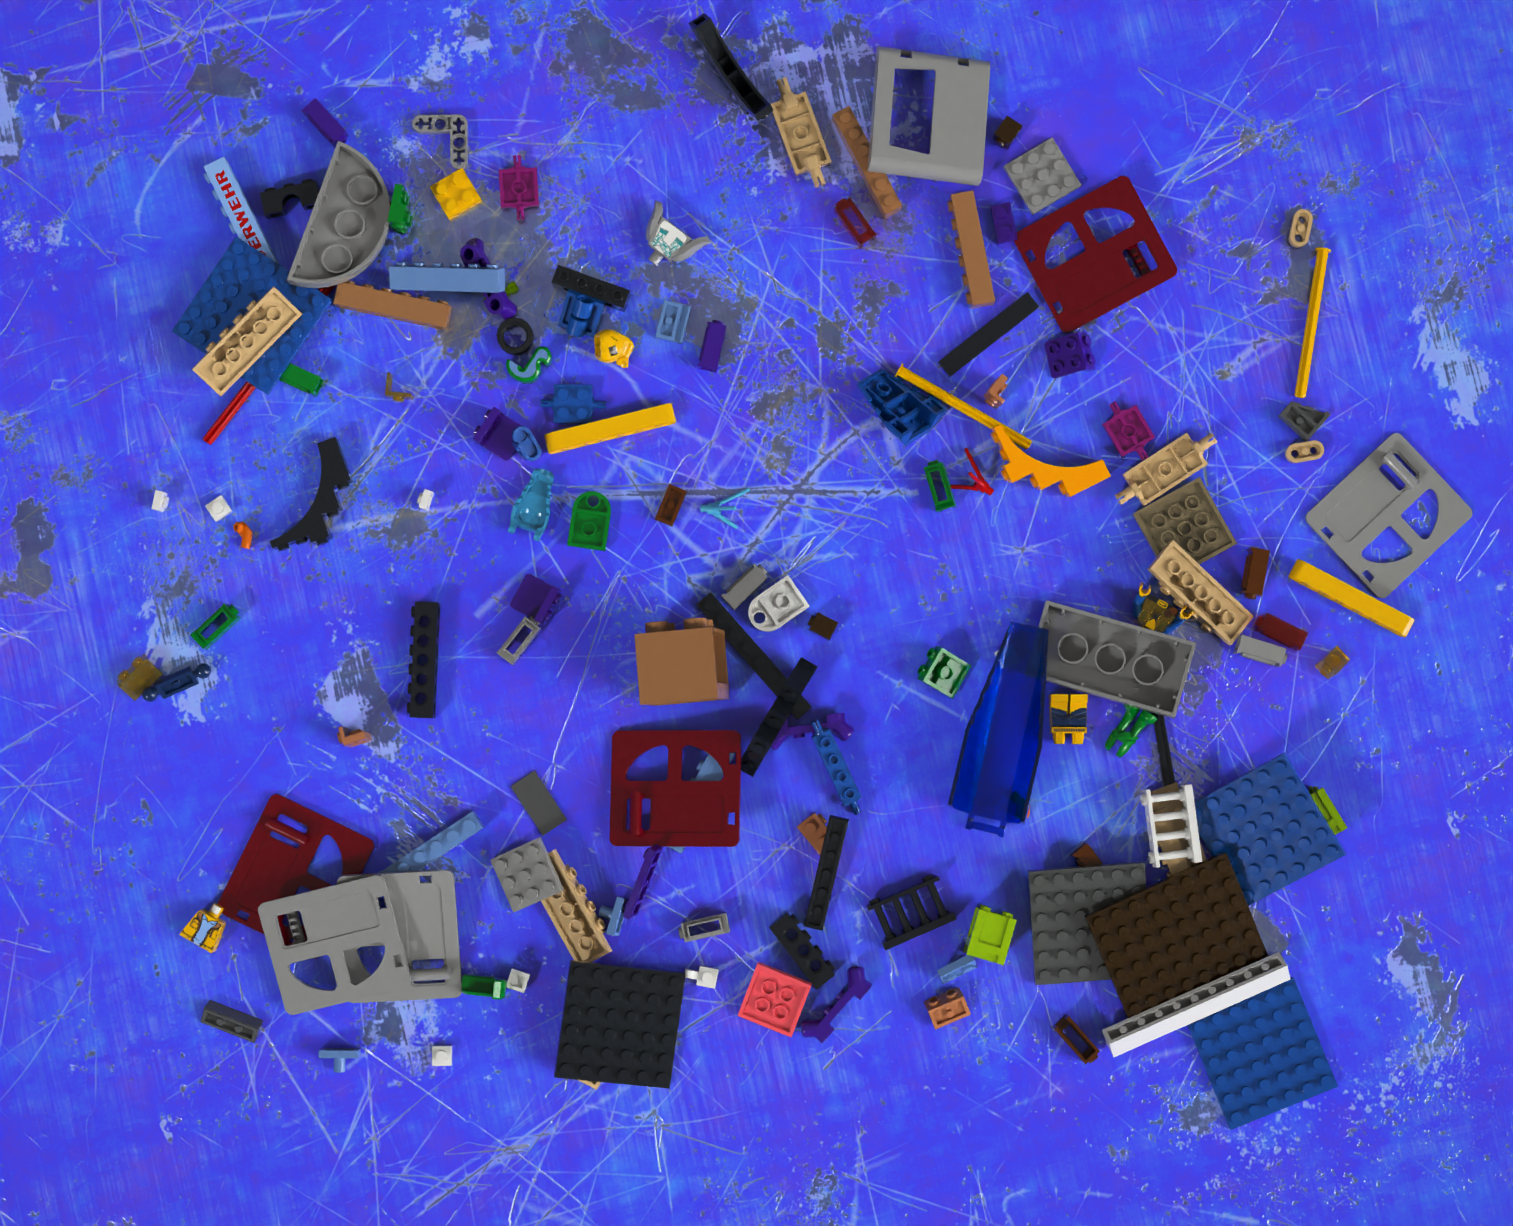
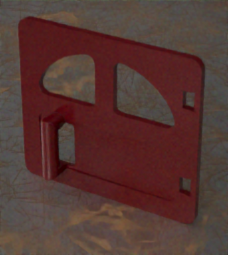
M1119 176L1016 232L1018 240H1015L1014 243L1056 322L1064 333H1070L1166 282L1177 274V267L1127 176ZM1111 208L1129 214L1135 223L1132 227L1102 243H1098L1084 218V213L1092 209ZM1069 222L1078 234L1085 251L1054 269H1048L1045 265L1047 246L1055 232L1064 223ZM1141 241L1145 242L1157 264V268L1154 270L1150 269L1138 247V243ZM1126 249L1141 275L1139 278L1134 276L1122 253ZM1032 250L1036 260L1030 262L1025 252ZM1058 301L1064 310L1059 314L1053 305Z
M735 730L616 731L612 736L611 844L614 846L652 847L656 844L661 847H735L740 841L741 791L740 733ZM689 745L710 754L722 768L723 779L720 781H683V748ZM667 746V780L629 781L626 775L630 766L639 756L655 747ZM736 752V765L730 764V753ZM628 799H630V830L626 829ZM642 799L651 800L649 830L641 828ZM735 812V825L728 824L729 813Z
M274 794L269 798L218 902L224 908L221 914L264 934L258 913V907L263 902L295 895L299 886L315 890L332 885L308 873V867L325 835H330L340 849L343 864L342 875L362 874L374 849V842L372 839L280 794ZM284 814L308 827L306 833L278 821L279 815ZM274 831L300 845L298 848H294L272 837L271 832ZM240 910L250 914L247 920L237 916ZM285 914L279 915L277 918L284 944L287 946L292 945V942H290L293 938L291 929L283 923ZM302 925L303 932H304V936H305V939H306V941H307L308 938H307V935H306L305 927H304V925Z

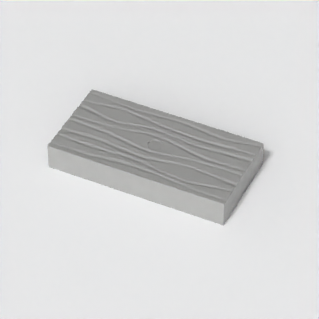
M1046 600L1025 670V676L1175 719L1197 643Z

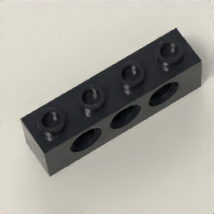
M560 265L557 266L552 280V285L555 288L566 292L569 289L604 301L605 306L625 312L631 296L628 289Z
M785 913L771 924L769 928L813 986L818 989L835 976L833 972L835 968L829 960L825 962L821 957L824 953L818 945L813 946L809 941L811 936L805 929L801 931L797 926L800 922L795 915ZM789 929H795L797 936L794 939H788L786 932ZM802 944L809 947V951L805 955L798 952V947ZM812 960L820 961L821 966L818 970L810 968Z

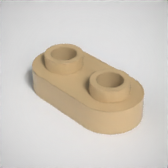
M1306 209L1298 210L1292 218L1288 240L1296 248L1303 247L1309 240L1313 216ZM1299 217L1304 218V223L1299 222ZM1295 236H1300L1301 241H1296Z
M1316 440L1295 443L1288 446L1285 450V457L1290 463L1317 460L1324 454L1323 444ZM1311 448H1315V454H1312L1310 452ZM1296 451L1297 457H1293L1291 452Z

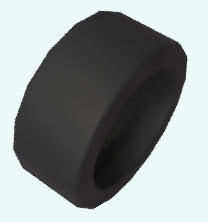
M516 317L503 321L498 327L496 335L503 351L511 355H520L527 352L532 346L534 339L530 325L523 319ZM510 326H520L526 332V341L520 347H510L504 340L505 331Z

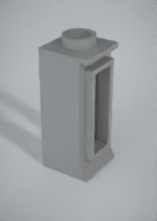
M753 564V569L750 567L726 590L727 594L721 595L734 610L767 579L765 575L767 571L760 564L758 566Z
M532 616L529 619L524 617L497 651V654L511 665H514L541 631V628L538 627L540 623L534 620ZM524 625H526L532 631L514 654L510 653L506 648Z
M1245 635L1238 636L1233 654L1241 653L1240 656L1275 667H1281L1287 659L1286 648Z
M724 912L681 922V927H678L680 939L684 938L685 942L729 933L730 927L727 913ZM719 920L721 929L690 936L689 926Z

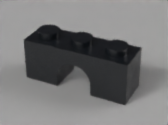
M306 179L301 184L294 185V183L283 185V188L265 189V192L260 193L265 216L271 219L287 215L285 206L292 198L300 199L305 211L313 209L320 191L319 184L316 180Z

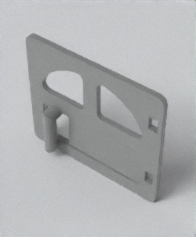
M1394 433L1306 514L1305 521L1376 597L1385 598L1472 517V509L1401 434ZM1393 454H1397L1416 476L1414 477ZM1387 464L1405 483V487L1399 491L1379 470L1380 466ZM1431 489L1434 491L1437 499V518L1428 538L1422 539L1406 523L1401 515L1426 490ZM1325 526L1333 534L1330 538L1321 531ZM1388 526L1411 548L1410 555L1395 562L1376 563L1362 557L1363 549ZM1366 570L1374 577L1370 582L1362 574Z
M448 869L341 875L337 880V884L376 874L384 877L412 978L411 984L406 988L349 1002L367 1003L459 997L462 993V975L453 872ZM432 875L431 881L420 882V876ZM377 942L360 947L384 946V944L381 942ZM360 947L344 950L351 981L355 984L371 976L359 957L358 948ZM395 955L396 966L402 965L400 955ZM443 959L444 965L442 968L413 969L412 961ZM445 980L444 982L414 983V981Z
M376 874L263 902L258 907L284 1008L288 1014H300L406 988L411 984L412 978L383 876ZM382 896H384L386 903L384 908L380 907L378 900ZM298 911H300L302 916L303 924L308 938L307 941L304 936ZM279 915H287L294 940L292 945L286 946L284 944L277 918ZM377 942L383 943L385 952L379 967L366 980L358 984L353 983L349 975L344 950ZM398 954L402 963L400 966H396L394 956ZM328 955L337 983L336 989H320L302 982L292 973L290 969L291 963Z

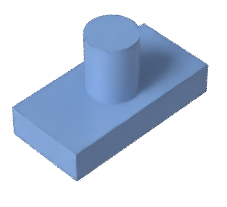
M617 896L614 908L601 906L599 916L610 920L606 934L619 936L624 920V905L628 898Z
M322 1048L319 1050V1058H334L335 1073L345 1072L346 1058H359L361 1056V1048Z

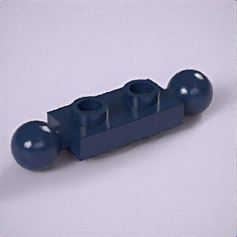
M201 663L193 671L188 666L154 681L156 688L146 687L142 692V697L148 702L156 700L159 694L163 699L199 684L198 677L202 679L209 677L211 668L208 664Z

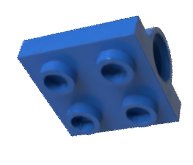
M569 289L558 325L565 327L567 333L572 336L583 337L587 335L594 338L605 302Z

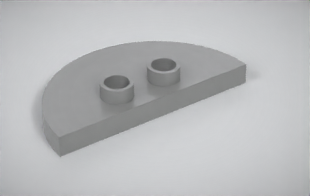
M337 142L287 277L288 284L306 288H323L346 282L362 273L372 264L381 252L387 239L390 227L387 221L390 202L385 183L378 170L363 154L343 142Z

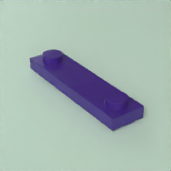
M656 844L646 849L643 855L644 862L633 891L624 905L625 912L623 917L631 919L638 914L663 847Z

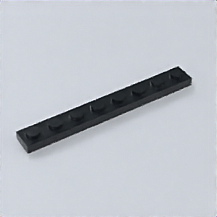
M710 592L696 605L708 619L713 620V625L716 628L724 630L727 641L778 697L787 678ZM801 695L791 713L798 720L812 707Z

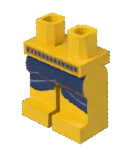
M1088 694L1048 695L1050 734H1052L1053 743L1065 744V734H1072V744H1083L1084 734L1087 733Z

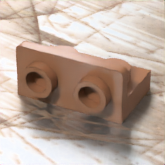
M1001 374L983 395L986 398L985 402L991 407L996 406L998 408L1005 402L999 396L1007 386L1005 382L1008 378L1004 374Z
M338 727V740L340 744L343 743L346 747L352 748L372 741L371 734L364 730L358 729L349 732V729L346 727Z
M814 812L799 824L797 828L820 855L827 829L825 826L827 821L820 813L816 815Z
M959 987L949 989L945 993L930 997L924 1001L935 1030L971 1015Z

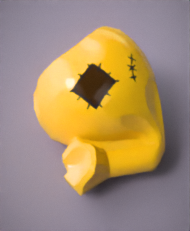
M603 329L594 335L595 356L599 361L604 363L616 362L621 368L628 367L629 356L634 348V344L627 336L612 329Z

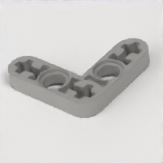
M459 114L418 115L413 119L412 126L418 134H450L451 165L455 170L467 168L468 122L464 116ZM421 120H423L424 124H430L429 120H432V129H430L429 125H424L423 129H420L416 124H420ZM444 120L445 127L437 129L435 127L436 121ZM458 120L464 123V125L460 126L461 133H458V128L454 125ZM457 138L464 139L465 142L462 147L458 148L454 145V141ZM457 152H461V158L464 161L461 162L460 166L455 162L458 160Z

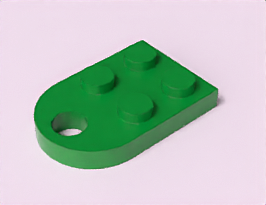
M589 491L581 494L575 500L567 546L606 551L611 506L604 495L595 491ZM591 496H596L599 499V503L592 507L588 504V499Z

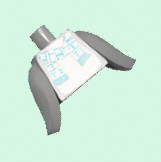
M655 200L654 210L646 228L648 245L654 250L648 258L650 262L657 266L663 257L669 262L684 261L699 249L711 243L708 237L692 240L663 217L662 202Z

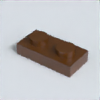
M669 484L655 520L673 527L687 491Z

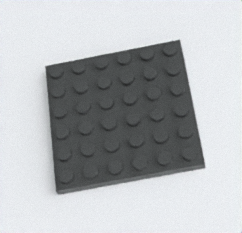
M1145 862L1028 870L1035 985L1111 980L1084 915L1145 888Z

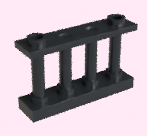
M933 874L923 877V882L884 899L880 900L877 897L869 901L870 905L866 907L868 911L875 910L885 934V940L882 941L885 950L957 920L954 912H949L943 905L934 882L940 880L938 876L933 877ZM925 886L928 887L938 910V917L933 920L930 917L928 918L916 891ZM910 894L921 920V925L914 928L913 925H910L899 900V897ZM892 901L903 927V933L898 935L892 933L881 905Z

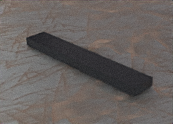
M1027 292L942 358L938 364L950 378L1039 308L1038 304Z
M833 815L829 816L804 922L805 927L823 931L849 819Z

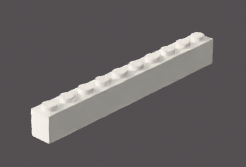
M1277 952L1103 1029L1102 1032L1106 1044L1113 1057L1121 1055L1290 980L1288 966L1281 954Z

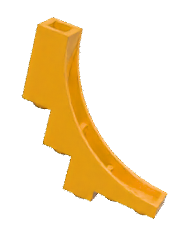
M1001 424L991 428V437L995 444H999L1001 448L999 453L1002 459L1008 462L1001 466L1002 471L1000 472L1005 481L1008 480L1009 483H1013L1030 474L1031 478L1029 480L1034 488L1037 487L1038 490H1042L1059 481L1058 487L1062 495L1071 497L1111 477L1103 459L1077 467L1049 465L1030 457L1020 450L1005 433Z

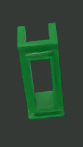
M293 364L288 365L279 381L308 394L311 392L315 397H317L324 382L321 377Z
M938 460L927 463L928 466L924 467L936 512L957 507L945 464L943 462L939 463ZM938 470L947 495V500L940 502L931 476L932 472Z
M224 603L190 636L203 649L208 650L241 619L237 615L239 611L234 605L231 604L229 606ZM224 613L229 619L206 639L201 633Z

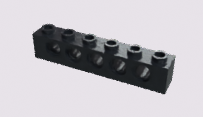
M415 602V606L411 608V617L414 618V625H411L410 629L413 644H410L409 654L412 656V664H409V675H412L411 683H408V694H411V700L407 702V713L410 714L411 718H435L440 603ZM423 617H428L430 620L427 627H422L420 624ZM422 636L429 638V643L426 646L420 645L419 640ZM421 655L428 657L426 665L421 666L419 664V657ZM421 674L427 676V682L423 685L418 683V677ZM420 693L426 695V701L423 704L417 702V696Z

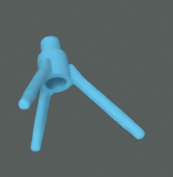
M746 488L723 500L708 503V505L702 504L700 510L701 512L712 514L734 529H737V525L721 515V510H736V506L721 505L749 492L750 489Z

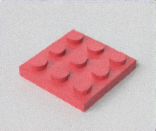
M758 962L737 1016L792 1037L812 983Z

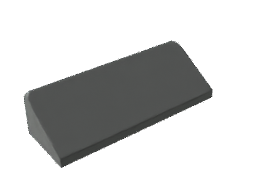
M209 1000L204 1007L201 1023L255 1043L263 1020Z

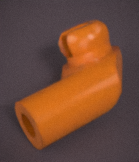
M236 522L233 529L242 537L241 548L250 549L253 535L252 530L246 523Z

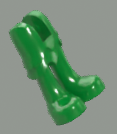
M1124 704L1126 712L1115 730H1112L1105 742V748L1110 751L1118 739L1123 744L1119 747L1116 756L1119 758L1123 757L1131 746L1136 743L1135 741L1139 739L1137 736L1146 725L1156 722L1157 718L1146 710H1142L1131 730L1125 732L1141 709Z

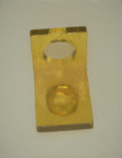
M387 372L385 395L388 398H393L392 401L404 402V399L413 400L411 393L391 392L393 375Z

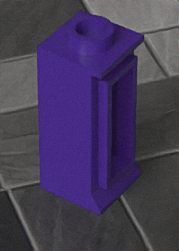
M316 98L301 110L334 148H336L338 141L343 143L347 141L349 136L347 132Z
M712 320V322H707L708 327H706L699 357L700 363L697 367L701 370L716 373L726 333V325H723L722 321Z

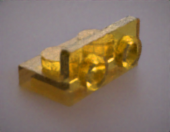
M145 654L135 658L131 663L132 666L128 670H123L117 677L118 686L134 701L142 695L146 687L151 686L154 681L163 675L162 671L148 660Z

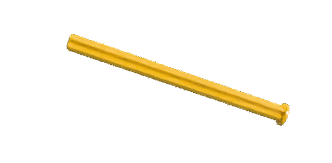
M1323 247L1315 248L1317 255L1294 393L1297 398L1306 397L1328 253L1331 252L1330 249Z
M903 363L901 364L895 377L898 375L990 429L1001 424L1011 441L1025 449H1028L1032 444L1030 439L903 367Z

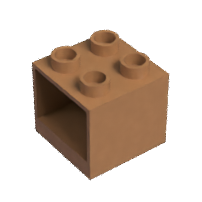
M707 618L684 619V630H676L675 623H668V621L645 623V633L634 634L640 705L658 706L730 699L724 630L714 628L713 620H707Z

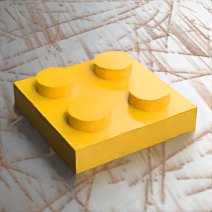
M463 168L430 186L449 220L482 202Z

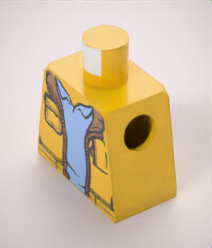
M214 903L209 911L206 909L199 910L179 935L210 953L215 952L226 926V921L219 918L224 908Z

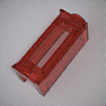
M851 197L847 200L843 198L835 204L834 213L860 249L868 240L876 238V233L851 200ZM848 207L852 209L866 229L863 234L859 235L843 211Z
M1264 613L1262 616L1259 615L1255 622V626H1257L1256 632L1260 631L1261 634L1289 648H1294L1295 651L1301 650L1308 635L1307 632L1269 613Z

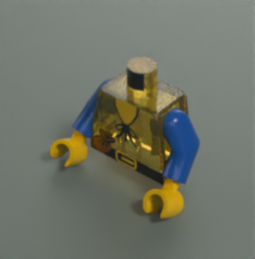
M1143 582L1140 583L1139 592H1137L1132 603L1133 617L1136 624L1146 629L1168 634L1176 630L1185 619L1191 617L1193 610L1189 614L1184 612L1187 605H1184L1180 611L1150 594L1151 585H1149L1148 589L1144 590L1142 589Z

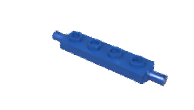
M819 719L811 722L815 730L811 738L844 806L850 805L854 815H857L861 812L857 801L862 797L830 729H822Z

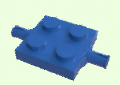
M554 384L552 400L541 399L540 401L541 403H548L540 404V407H552L553 423H591L594 408L606 409L605 405H598L606 404V401H594L593 385Z

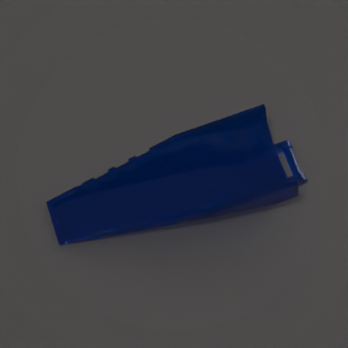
M1010 622L978 702L967 724L948 801L950 808L968 814L965 829L985 831L997 834L998 837L1003 838L1007 823L1021 825L1026 823L1042 749L1048 629ZM974 816L1000 821V826L974 821Z

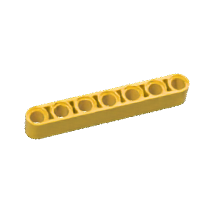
M672 403L550 432L545 434L544 437L548 453L555 454L676 423Z
M1297 559L1288 575L1290 579L1401 637L1406 638L1415 621L1410 616L1303 560Z

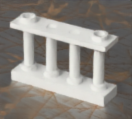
M1192 784L1180 785L1181 789L1178 792L1151 795L1150 789L1142 790L1143 794L1140 795L1142 806L1145 807L1150 845L1148 860L1152 867H1160L1161 860L1185 857L1193 863L1202 862ZM1179 799L1183 803L1181 811L1153 814V802ZM1174 819L1185 820L1186 828L1181 831L1156 834L1154 822ZM1185 838L1188 841L1186 850L1158 853L1157 841Z

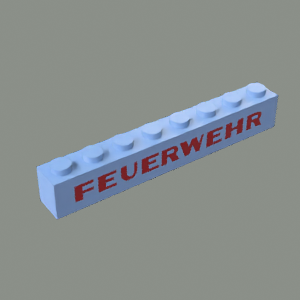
M222 157L204 166L206 173L203 175L208 184L212 183L214 187L212 193L217 201H221L223 206L220 209L225 218L229 217L231 223L228 225L232 233H237L239 239L279 264L226 158Z

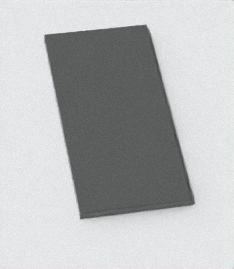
M535 770L510 786L542 835H545L567 820Z

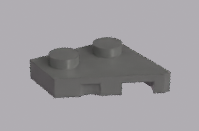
M1291 401L1278 417L1306 442L1331 414L1326 411L1324 413L1316 411L1313 407L1302 406L1300 403Z

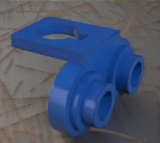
M516 427L512 432V445L520 458L536 461L541 456L540 445L527 427Z

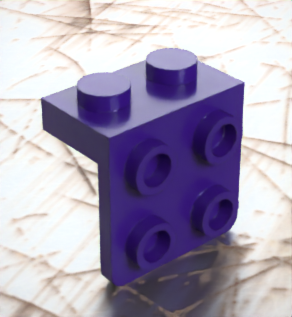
M1076 332L1045 342L1044 346L1052 378H1059L1080 371L1089 372L1095 370V357L1091 353V339L1087 333Z
M493 407L492 410L489 409L484 415L483 419L485 421L482 426L478 425L473 433L475 437L473 439L492 453L508 461L515 452V448L511 443L513 441L512 432L521 425L502 414L499 409Z
M526 574L510 606L528 617L532 616L534 620L543 624L544 621L547 622L551 617L552 611L550 610L553 605L558 604L562 596L560 594L561 590L531 574Z

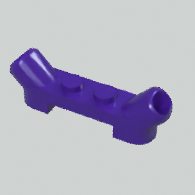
M472 238L461 248L460 257L465 267H468V264L478 263L480 267H486V264H491L484 252V242L481 239ZM505 291L500 293L483 292L486 298L483 302L490 313L498 314L504 320L512 318L516 314L517 305L508 298Z
M845 713L825 715L826 723H820L822 729L829 728L831 733L842 741H846L854 731L853 727L846 723ZM786 720L771 748L778 750L788 735H793L794 738L805 737V733L812 732L814 734L813 725L788 727V720Z
M862 966L848 968V988L845 991L842 989L836 995L835 999L837 1001L832 1006L829 1004L822 1012L824 1016L821 1019L803 1020L801 1022L803 1037H815L820 1043H823L834 1031V1027L829 1023L854 995L861 1000L868 992L872 984L865 979V970Z

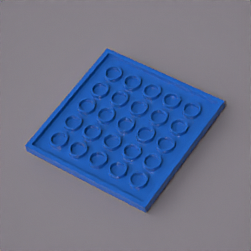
M235 237L172 332L206 354L205 348L212 341L216 343L221 338L219 334L226 327L230 329L234 325L232 321L240 313L244 315L248 311L246 308L248 304L253 300L257 302L274 286L302 315L241 376V378L269 395L333 300L315 288L298 287L288 284L287 277L290 271L238 237Z
M1285 753L1195 801L1199 835L1212 856L1221 852L1227 853L1248 906L1346 855L1345 850Z
M1293 977L1286 982L1187 1025L1230 1130L1338 1087Z

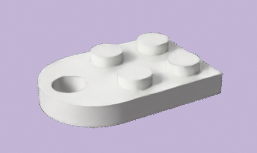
M787 575L752 600L748 609V616L756 629L763 632H771L777 630L810 606ZM756 613H763L765 615L763 623L759 624L754 621Z

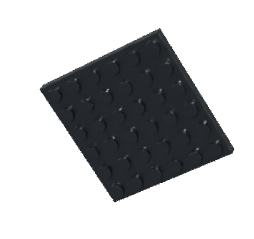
M570 960L554 1077L670 1089L686 973Z

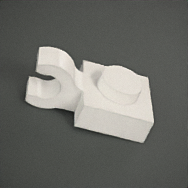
M701 965L699 966V971L685 968V978L697 979L696 985L715 989L719 969Z

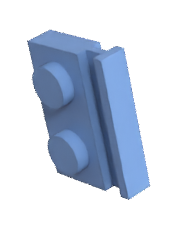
M664 300L655 338L683 344L691 306Z
M967 955L938 969L937 972L942 984H945L977 968V964L973 956Z

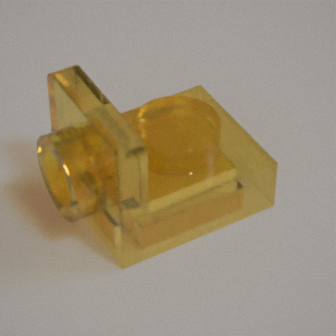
M1336 646L1315 667L1322 675L1329 679L1336 675L1350 659Z

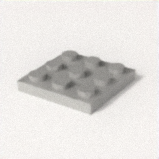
M1053 137L1003 166L1032 215L1082 186Z
M541 837L490 859L513 913L564 891Z

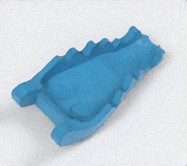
M542 468L533 470L529 483L513 506L508 529L509 533L514 534L518 527L534 532L533 540L539 542L547 527L550 516L551 487L554 480V475L550 471Z

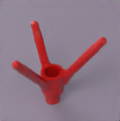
M965 448L964 451L977 477L972 472H969L968 475L975 483L973 486L951 485V488L979 490L989 496L992 495L994 489L985 481L968 448Z

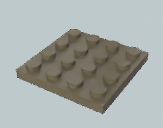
M1200 477L1132 514L1156 557L1170 540H1174L1198 564L1237 544Z

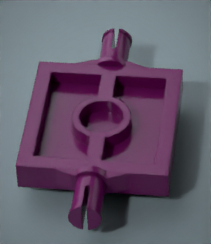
M514 155V167L499 170L501 209H516L517 220L520 221V213L521 220H525L524 209L539 207L537 167L526 168L521 166V155Z
M1116 401L1111 403L1109 406L1115 415L1109 421L1103 423L1102 426L1120 456L1123 457L1130 452L1137 451L1141 461L1148 458L1149 456L1143 447L1147 442L1154 439L1155 436L1138 407L1134 405L1127 410L1121 411Z

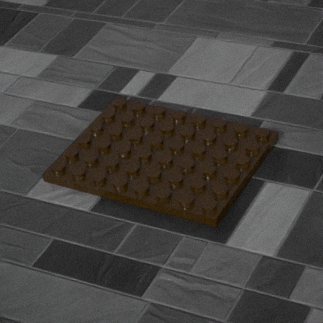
M1221 852L1084 915L1127 1019L1268 957L1226 852Z

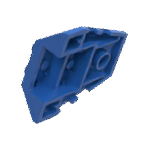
M880 369L859 381L857 386L890 433L907 446L927 434L945 415L948 409L933 396L928 395L926 397L917 392L918 388L914 386L910 388L902 383L903 380Z

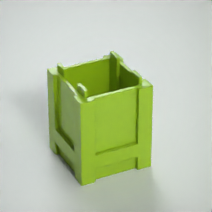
M1309 786L1308 792L1334 834L1336 835L1347 829L1346 824L1324 788L1318 789L1317 786L1313 788Z
M980 905V908L975 907L963 952L973 957L1004 965L1017 920L1013 919L1012 914L1005 911L1002 914L991 912V908H988V906Z

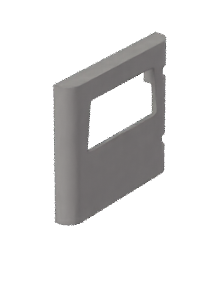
M877 46L867 171L979 186L984 167L990 62ZM895 69L935 71L929 154L889 144Z

